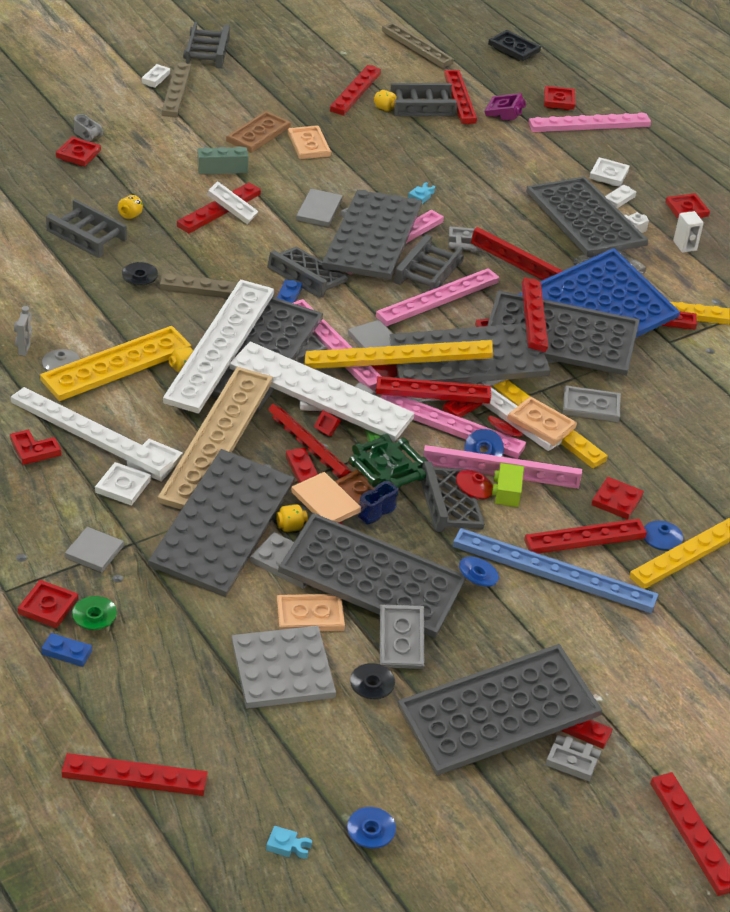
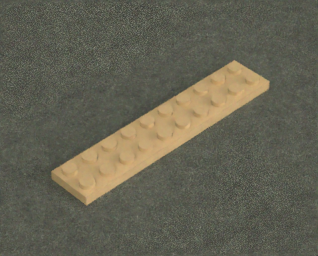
M236 367L159 494L158 503L182 510L219 451L223 449L232 453L271 386L273 376Z

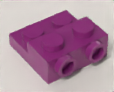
M522 93L493 96L484 112L486 116L497 117L500 115L501 120L512 121L522 114V108L526 107V102L522 97Z

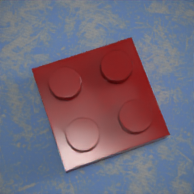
M545 86L544 107L574 110L575 89Z
M71 137L56 151V158L85 167L101 151V145Z
M696 193L666 197L665 203L677 218H679L680 213L693 211L700 218L709 217L710 210Z
M607 476L592 499L591 505L628 520L642 499L644 491Z
M39 580L17 608L18 614L57 629L79 600L78 593Z

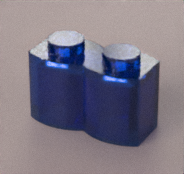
M384 481L378 484L374 490L363 493L359 499L361 512L358 513V517L365 523L372 524L378 521L382 515L391 513L397 506L399 488L390 481Z

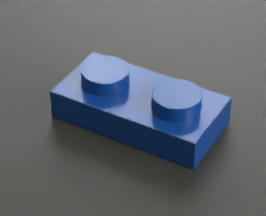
M285 279L277 298L290 303L296 302L302 290V283Z
M51 633L42 646L41 653L42 655L83 667L92 653V645Z

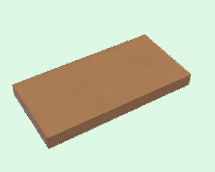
M265 111L226 136V141L236 146L247 147V151L252 153L290 128L291 122Z

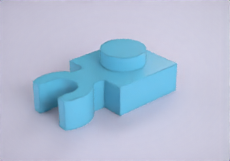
M426 182L423 184V187L417 186L410 191L408 198L422 200L423 204L431 198V194L435 192V186L428 187Z
M274 826L266 844V851L290 857L291 852H294L299 858L307 859L308 850L302 849V847L311 849L312 840L309 838L297 839V832Z

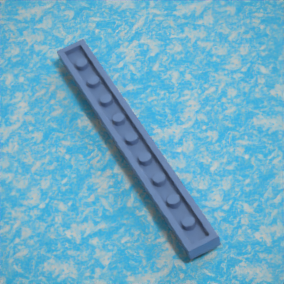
M460 528L453 541V547L651 614L658 598V593Z

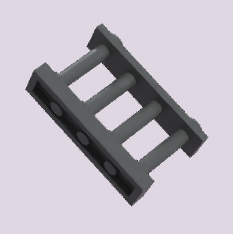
M194 22L193 27H190V39L187 49H184L183 59H186V63L189 64L191 58L214 60L216 68H222L230 37V25H224L223 30L219 32L197 29V22ZM197 35H198V36H208V37H218V39L197 37ZM195 43L212 44L216 46L197 45ZM193 50L214 52V54L193 52Z
M391 83L390 92L395 93L397 98L394 103V116H455L457 101L456 99H449L452 84Z
M76 199L72 200L73 211L62 218L53 214L46 216L48 232L97 258L103 256V244L114 237L123 241L127 240L126 225ZM75 217L82 219L74 225L68 223V221ZM89 223L95 226L87 232L81 230V228ZM101 230L106 231L107 234L100 239L94 236Z
M425 235L395 269L394 283L401 285L404 280L410 279L430 286L429 291L441 287L455 268L462 264L464 255H462L463 247H459L455 253H451L434 247L431 244L432 236ZM433 253L449 260L445 262L427 254ZM424 261L441 267V270L438 271L419 263ZM417 270L434 276V278L431 280L414 274L412 271Z

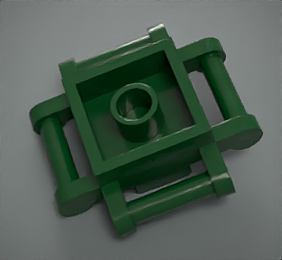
M383 434L378 439L352 446L354 455L349 458L348 463L352 467H356L368 479V483L373 488L385 485L390 491H395L402 485L426 478V473L422 466L424 461L428 460L425 457H421L404 437L393 443L388 434ZM402 450H404L415 462L413 463V462L402 452Z

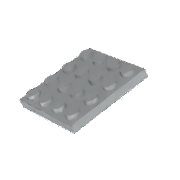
M318 626L232 635L231 641L246 709L335 698L336 690Z

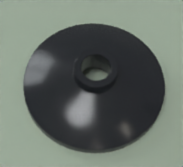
M135 262L123 268L122 277L130 284L147 285L157 279L158 270L149 263Z
M367 663L358 666L352 672L350 684L352 689L361 697L381 699L393 691L395 677L385 666Z

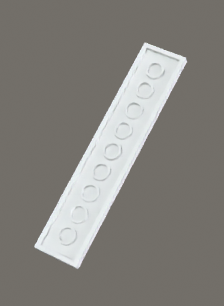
M240 279L164 395V404L200 413L229 367L230 362L234 359L273 297V288Z
M251 341L230 362L231 370L235 371L236 367H241L273 376L270 387L378 435L388 434L394 442L414 419V412Z

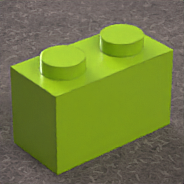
M500 463L499 471L495 470L494 482H497V484H493L492 495L496 496L495 504L519 507L524 466Z

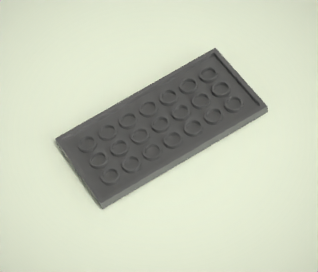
M585 176L527 186L526 192L587 257L602 254L613 248L617 251H624L626 249L647 246L648 239Z
M357 190L324 257L322 268L391 280L422 207V200L400 197L398 195H386L380 192L374 193L366 190Z
M498 290L488 326L526 323L523 295ZM543 300L548 348L544 352L546 359L627 376L640 319Z
M272 297L235 357L251 341L295 360L322 321L323 313ZM230 365L211 396L218 398L234 372V370L230 369ZM269 387L267 393L265 394L264 398L262 399L260 405L256 410L257 412L260 411L264 403L267 401V399L273 392L274 388Z
M526 323L390 334L391 346L481 340L493 341V358L395 364L398 378L471 383L549 376L550 369L544 352L528 348Z
M221 449L150 557L148 566L226 597L294 484L295 477Z
M315 513L311 515L278 568V572L379 615L380 605L424 606V634L434 638L437 637L466 580V577L461 573Z
M560 644L398 700V707L436 776L602 715L601 707Z

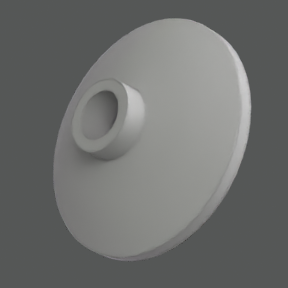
M57 349L48 352L43 357L42 365L46 371H50L80 360V357L71 350Z

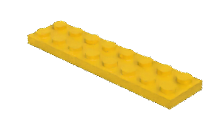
M169 326L40 374V380L58 401H62L169 360L175 349L187 347L192 349V345L173 326Z

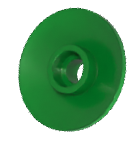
M89 596L75 604L72 616L78 626L87 630H100L110 626L115 621L117 609L115 604L105 597Z

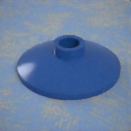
M479 429L468 436L464 449L467 452L502 457L504 445L501 437L496 432L489 429ZM486 447L488 451L483 453L480 451V448Z
M652 521L644 527L647 532L644 540L655 549L669 551L683 542L681 530L670 522Z
M468 556L464 557L459 563L461 573L474 584L490 587L494 586L499 580L497 570L481 558Z
M364 807L358 809L350 816L347 830L350 838L356 844L365 848L376 849L384 847L392 841L395 836L396 825L392 816L386 811L376 807Z

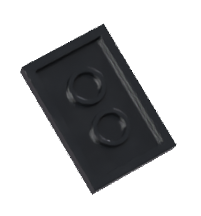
M509 30L501 32L488 41V45L515 57L519 61H524L541 51V46Z

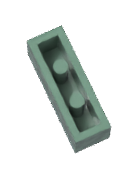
M247 147L197 148L198 173H248L249 156Z

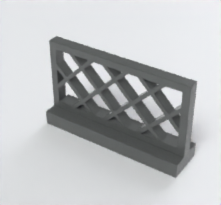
M298 247L281 253L274 250L269 255L267 268L288 280L302 283L303 289L319 298L325 295L326 290L347 282L349 276L340 271L322 268L323 261Z
M424 461L422 469L426 473V478L421 480L435 531L443 532L444 527L483 529L485 524L477 499L459 491L460 488L456 483L455 476L460 471L467 469L433 467L432 462ZM436 474L444 476L445 479L442 480ZM450 480L451 482H453V483L456 484L457 486H456V487H453L452 485H450V484L447 483V482ZM441 487H444L445 489H447V490L450 491V492H449V493H445V492L442 491L440 488H441ZM455 494L456 496L461 498V500H456L452 497V495ZM447 500L448 502H450V503L453 504L454 506L451 508L450 506H448V505L445 504L444 502ZM467 502L472 505V508H468L463 503ZM457 508L461 509L462 511L465 512V514H464V515L460 514L459 512L456 511V509H457ZM451 514L458 520H449L448 516ZM470 515L477 521H471L467 517Z

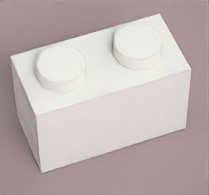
M695 211L679 214L673 241L682 253L696 251L698 248L704 222Z

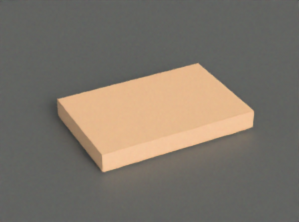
M319 126L288 129V135L299 159L331 156V150Z
M531 396L512 410L507 417L509 421L553 446L573 431L577 425V422Z
M325 472L291 488V492L312 513L337 523L361 512V506Z
M331 594L277 595L279 630L318 626L320 631L345 630L341 598Z

